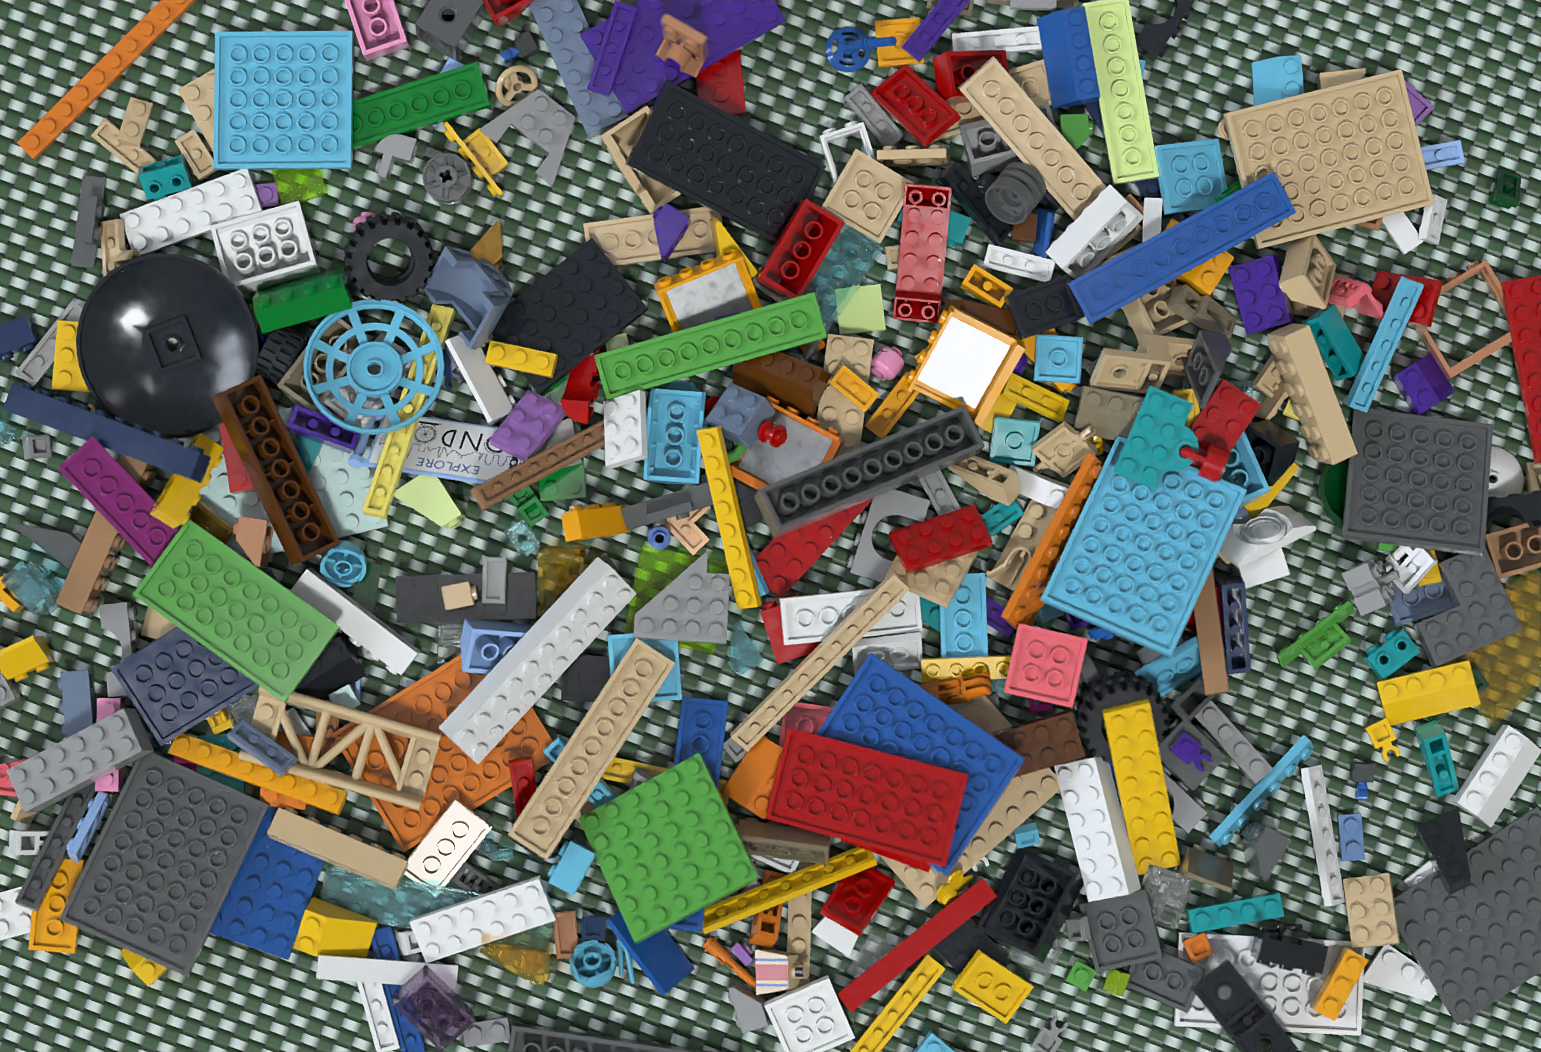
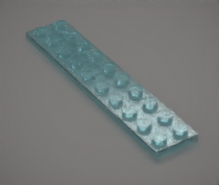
M326 867L321 900L377 920L380 924L412 929L409 923L411 918L483 894L402 880L398 890L395 891L347 870ZM552 922L492 941L491 943L548 952Z

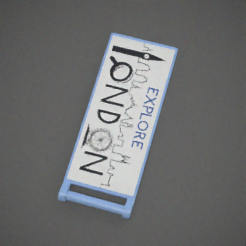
M388 415L374 416L365 428L373 429L375 421L382 419L379 428L390 427L391 422ZM420 417L402 472L482 484L523 461L490 445L489 439L498 427ZM388 433L376 434L368 458L362 456L370 434H360L354 453L349 457L348 464L354 468H377Z

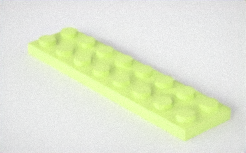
M1100 0L1082 3V7L1085 6L1100 91L1098 103L1112 184L1118 185L1158 178L1159 172L1129 0Z

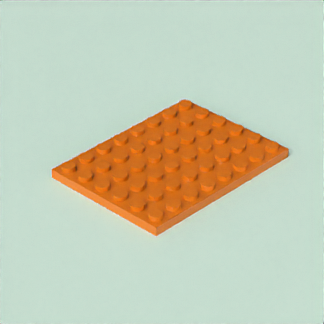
M461 654L367 712L441 734L437 756L419 810L370 797L403 853L422 841L455 798L474 810L511 787L508 760L531 756L534 772L551 762L543 753V750L553 742V739L533 707L525 713L479 764L471 759L438 728L488 675L463 672ZM350 722L331 735L336 743H338L360 724ZM384 731L398 765L402 770L410 738ZM364 733L342 751L353 770ZM374 733L361 779L396 789L397 783Z

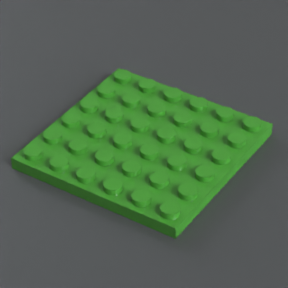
M701 753L688 758L578 818L634 943H639L760 878Z

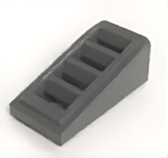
M467 861L463 863L451 878L454 883L475 897L483 895L489 885L493 886L490 892L503 888ZM466 869H469L470 871L461 881L460 877L463 875ZM476 874V879L471 884V886H468V882L471 880L473 875ZM483 879L485 883L482 885L478 892L475 891V889Z

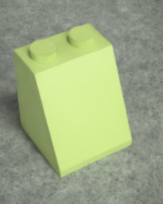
M419 475L395 491L394 496L443 528L453 530L464 523L462 519L466 516L442 478Z

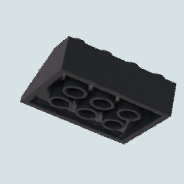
M1017 848L995 891L997 897L989 902L976 929L1043 964L1084 885L1083 879L1078 873L1023 848Z

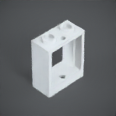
M852 121L845 124V128L837 131L836 128H830L823 131V135L819 137L834 184L838 179V174L828 143L859 133L866 155L876 160L864 122Z

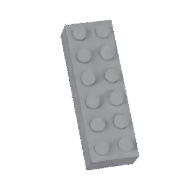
M123 708L6 771L24 813L39 812L154 750L136 709Z

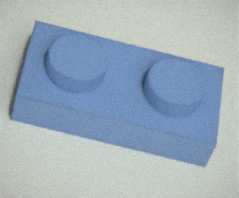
M1361 813L1337 815L1340 861L1365 860Z

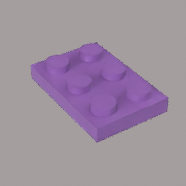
M527 390L489 439L490 445L525 461L536 455L566 414L561 405Z

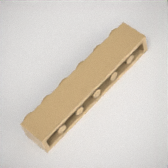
M288 807L285 810L278 808L267 832L269 838L392 890H398L408 868V862L405 861L403 855L392 852L391 855L384 852V848L377 844L371 843V845L362 843L363 839L353 834H350L349 837L343 835L341 830L334 826L328 825L327 828L319 825L320 821L313 817L307 816L306 819L298 816L299 813L294 809Z

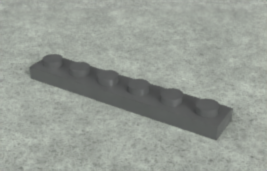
M94 783L67 796L15 900L17 905L36 912L39 911L68 853V842L72 837L75 838L80 819L82 817L85 818L89 811L87 808L91 798H95L98 791H95Z

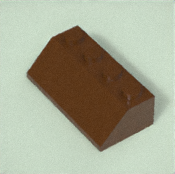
M779 351L733 364V384L765 398L770 396L780 401L779 404L786 407L789 406L811 417L814 416L831 376L823 368Z

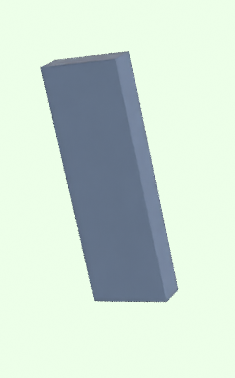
M244 719L228 733L227 738L281 777L297 763L298 758Z

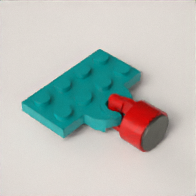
M1149 386L1113 472L1157 490L1165 469L1175 471L1194 464L1200 467L1197 476L1217 483L1224 474L1231 454L1229 450L1212 443L1207 450L1198 447L1196 436L1191 429L1185 426L1193 403Z

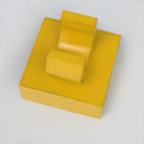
M228 706L207 718L214 735L237 725Z

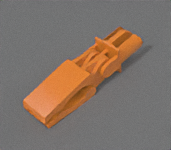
M988 671L966 677L960 673V677L952 678L949 681L939 682L938 680H933L920 684L921 687L947 705L967 701L972 703L974 698L992 694L990 689L991 676Z

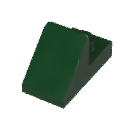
M1499 169L1489 203L1506 209L1516 208L1520 201L1521 175Z

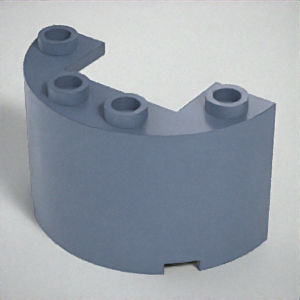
M445 246L432 270L431 278H428L426 281L427 285L423 291L434 304H452L458 314L464 318L471 329L460 331L459 336L467 347L475 350L485 345L510 301L512 289L505 276L487 260L482 258L479 261L471 257V252Z

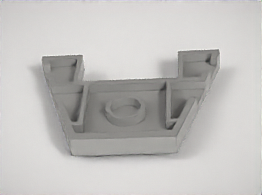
M538 89L483 126L480 132L494 143H497L510 125L548 153V156L536 170L535 174L549 185H552L555 181L575 116Z

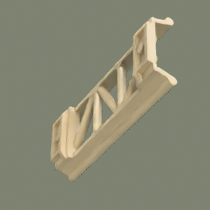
M259 687V698L251 725L276 742L282 723L293 751L298 758L297 763L287 773L415 810L420 809L437 756L441 738L440 733L297 692H293L287 702L283 703L264 688ZM287 703L322 713L308 759L287 714ZM331 716L360 724L318 759ZM384 731L410 738L402 770L398 765ZM364 733L352 776L323 768ZM374 733L397 783L396 789L361 779ZM241 749L238 759L266 766Z

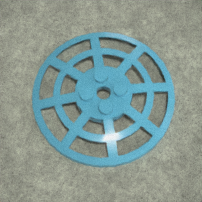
M360 300L352 302L351 309L328 315L316 327L310 337L303 363L304 378L308 392L322 414L344 429L370 435L386 434L400 430L422 417L438 396L444 375L443 352L440 341L432 327L414 310L390 300ZM384 309L393 311L395 314L390 325L385 323L361 324L357 311ZM346 315L349 316L353 328L342 334L333 346L320 340L324 332L333 323ZM404 316L420 326L431 342L418 348L412 338L399 329ZM377 330L385 331L387 334L383 343L368 342L365 332ZM356 335L360 346L350 355L339 350L347 340ZM397 336L403 340L411 349V352L399 356L395 349L391 347L395 337ZM315 349L328 355L325 368L327 382L317 385L313 384L311 372ZM435 351L437 358V377L434 388L421 384L424 372L422 357ZM337 359L347 364V376L334 380L333 364L334 360ZM415 360L417 369L415 381L402 377V365ZM373 364L381 367V371L377 375H372L368 372V368ZM351 385L359 393L354 404L345 399L338 388ZM397 386L409 389V393L394 405L389 393L394 391ZM331 391L337 401L350 410L345 420L342 421L333 415L320 401L317 394ZM416 393L430 396L416 414L403 422L400 421L397 411L406 406L415 397ZM367 397H381L385 408L372 410L362 407ZM359 414L373 417L388 415L392 426L370 429L357 427L353 424Z

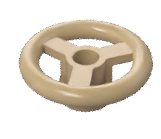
M524 65L509 67L499 76L496 82L495 93L497 99L501 104L513 107L537 90V76L531 68ZM516 72L526 73L530 77L531 83H524ZM502 86H504L508 90V92L504 96L502 93ZM522 90L529 91L523 98L511 101L516 93Z

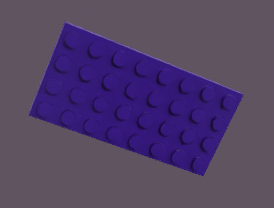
M638 0L630 5L638 10L612 90L626 114L629 115L656 99L665 81L678 86L693 77L680 71V65L673 59L668 58L667 62H664L655 55L664 40L661 20L665 13L707 37L709 56L700 72L786 22V19L774 0ZM609 18L580 35L595 61Z

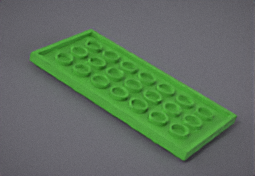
M190 519L182 526L133 593L135 597L283 703L287 702L340 629V626Z

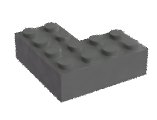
M1486 548L1483 556L1459 554L1438 564L1440 574L1455 607L1413 625L1431 667L1439 666L1523 630Z

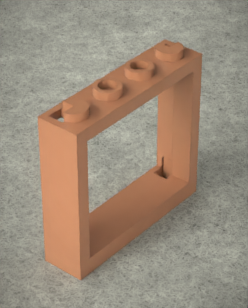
M1476 260L1466 266L1468 271L1460 275L1456 272L1446 278L1448 283L1442 286L1440 295L1479 272L1506 316L1501 283L1487 260L1480 264ZM1412 324L1447 380L1512 342L1510 332H1507L1449 367L1425 326Z

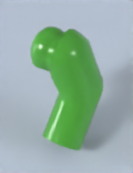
M733 442L736 448L727 452L729 463L739 460L748 448Z

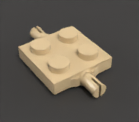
M1064 421L1031 447V452L1041 460L1039 464L1033 467L1034 473L1041 474L1048 468L1065 478L1082 465L1087 453L1095 456L1097 448L1087 440L1093 434H1096L1095 428L1089 425L1085 430L1079 432Z

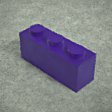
M294 405L286 424L288 432L349 454L354 451L360 434L340 427L325 415L298 405Z

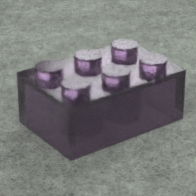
M427 965L420 969L392 995L393 1006L441 1052L476 1021L474 1011Z

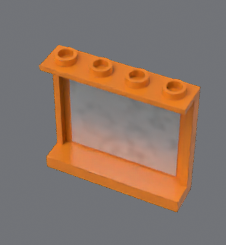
M767 396L766 399L776 411L771 421L775 423V426L782 425L786 427L787 440L780 447L774 448L769 444V441L763 443L757 439L751 449L748 448L739 460L730 463L732 476L759 490L834 459L844 442L843 439L838 437L840 432L830 427L824 430L818 427L820 422L808 416L804 420L798 416L799 411L789 406L785 410L778 406L780 401Z

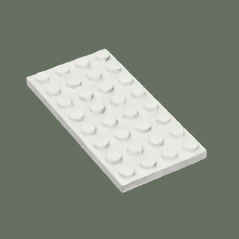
M1178 932L1177 957L1191 963L1182 940L1199 933ZM1205 933L1213 954L1193 963L1206 969L1203 978L1228 959L1273 1014L1272 1017L1285 1032L1361 1036L1364 970L1335 1022L1310 1008V1005L1342 947L1344 946L1362 957L1365 956V948L1352 949L1351 941L1299 938L1329 947L1323 974L1316 973L1314 977L1302 974V970L1297 968L1288 971L1278 968V964L1270 963L1268 966L1256 963V959L1250 956L1255 936ZM1222 986L1218 990V996L1221 999H1227L1231 994L1228 986ZM1195 996L1189 1013L1175 1008V1026L1221 1028L1217 1020L1197 996Z

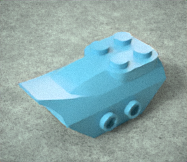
M672 381L663 384L658 389L651 388L648 414L646 413L648 458L644 459V480L680 485L699 484L702 453L697 430L707 428L708 423L705 420L706 418H704L706 392H700L693 382Z

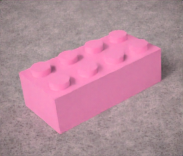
M345 0L362 54L366 61L410 47L395 0Z

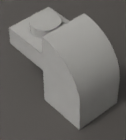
M399 134L390 135L382 139L375 149L378 155L383 156L382 159H378L375 172H378L377 176L382 180L389 181L395 160L413 165L419 145L418 140Z

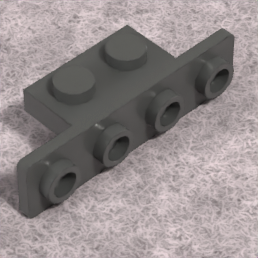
M84 175L82 178L71 265L74 267L95 268L98 240L101 239L102 235L100 222L105 212L103 202L106 179L102 177Z
M707 482L621 509L627 530L654 523V527L667 524V519L676 516L677 520L690 517L689 512L713 505L709 483Z

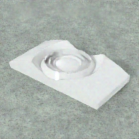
M1289 506L1265 508L1256 518L1251 519L1246 524L1231 525L1219 553L1235 566L1241 568L1316 531V526Z

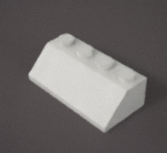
M1109 185L1066 228V231L1057 240L1052 242L1046 253L1062 270L1074 279H1077L1095 269L1145 216L1115 188Z
M459 335L446 340V345L488 423L494 426L504 421L517 403L512 394L507 396L504 390L507 384L501 374L496 375L493 369L495 366L485 363L486 354L482 347L475 350L470 349Z
M1502 725L1451 802L1491 828L1540 755L1541 749L1511 726Z

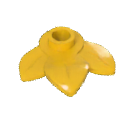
M962 870L952 873L947 883L941 885L937 891L938 902L946 907L960 896L959 892L968 886L974 876L963 877Z

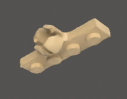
M114 219L100 222L102 228L101 248L104 278L118 266L132 259L142 257V255L136 250H126L124 220Z

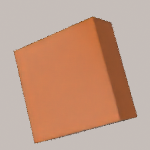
M1204 932L1182 940L1191 963L1213 954Z

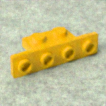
M445 122L443 125L447 130L444 131V134L451 143L456 141L461 148L458 149V152L465 161L470 158L475 165L472 169L480 179L484 176L489 184L486 187L494 197L498 194L501 199L505 197L492 178L506 168L509 163L495 145L480 132L481 128L462 141L449 123Z
M1011 655L921 659V679L923 682L933 680L949 681L952 678L960 677V673L966 677L986 671L990 672V679H1006Z

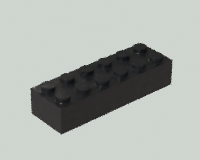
M507 573L506 604L482 603L483 574L396 576L397 623L464 621L465 619H538L537 573ZM468 581L471 582L472 586H476L478 599L475 600L476 605L453 610L445 609L441 587Z

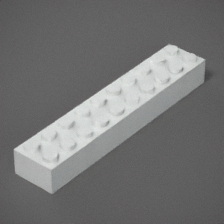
M597 557L438 728L471 759L479 764L637 593L611 566Z

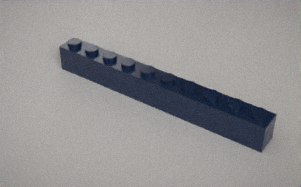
M23 383L22 386L12 384L3 410L86 441L93 436L102 447L202 483L211 460L210 456L203 454L205 449L192 444L190 448L184 447V441L173 437L171 441L165 440V434L154 430L152 434L146 433L148 428L135 423L132 428L127 426L129 421L116 416L113 421L109 419L110 414L96 410L94 414L90 412L91 407L80 403L77 404V407L72 406V400L59 396L58 400L53 399V393L42 389L40 393L35 392L36 387Z

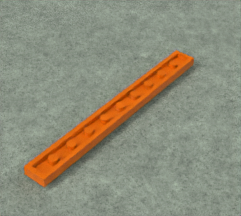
M161 0L17 144L32 159L36 160L197 0Z

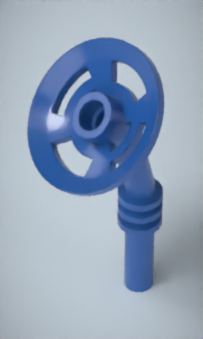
M843 27L834 31L828 38L826 56L829 63L835 69L848 73L855 72L867 64L871 50H875L877 47L896 45V38L894 36L880 38L866 36L864 32L857 28ZM851 32V33L857 34L858 36H857V37L852 36V35H844V36H843L842 33ZM835 39L839 42L837 45L838 53L832 55L831 47ZM860 49L865 50L863 59L858 56ZM841 60L847 63L854 62L855 65L846 66L840 64L839 61Z

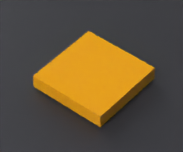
M920 17L874 22L876 38L891 36L896 38V45L877 47L878 68L904 66L905 64H924V57L920 62H917L902 49L905 42L921 24Z

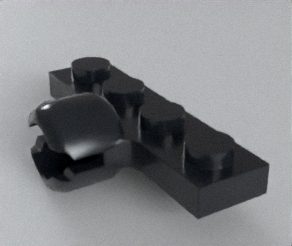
M957 162L950 163L938 179L944 186L952 187L951 194L991 242L995 246L1000 245L1012 228L1008 223L1000 221L995 217L985 202L986 191L998 177L991 173H985L980 175L974 183Z

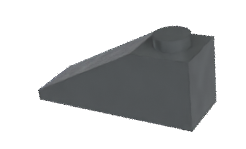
M21 524L14 526L15 529L68 569H71L84 539L82 535L77 532L73 535L71 533Z

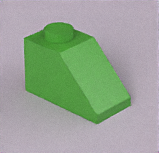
M1088 114L1060 115L1058 119L1060 134L1075 151L1087 141L1089 134L1093 133L1092 120H1088Z

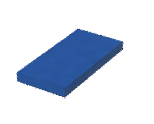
M620 910L605 921L662 996L695 969L665 929L639 943H634Z

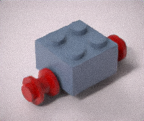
M730 383L720 398L711 396L705 401L704 415L707 417L705 419L710 427L721 426L723 437L751 449L757 439L763 443L769 441V444L774 448L780 447L787 440L786 427L782 425L775 426V423L771 421L776 411L765 397Z

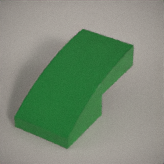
M530 486L509 496L530 527L549 515Z

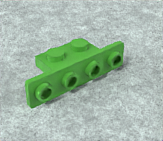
M1350 601L1339 604L1327 618H1321L1309 632H1303L1295 643L1284 647L1277 656L1280 666L1282 668L1301 654L1313 669L1316 670L1351 643V639L1338 624L1354 613L1353 604Z

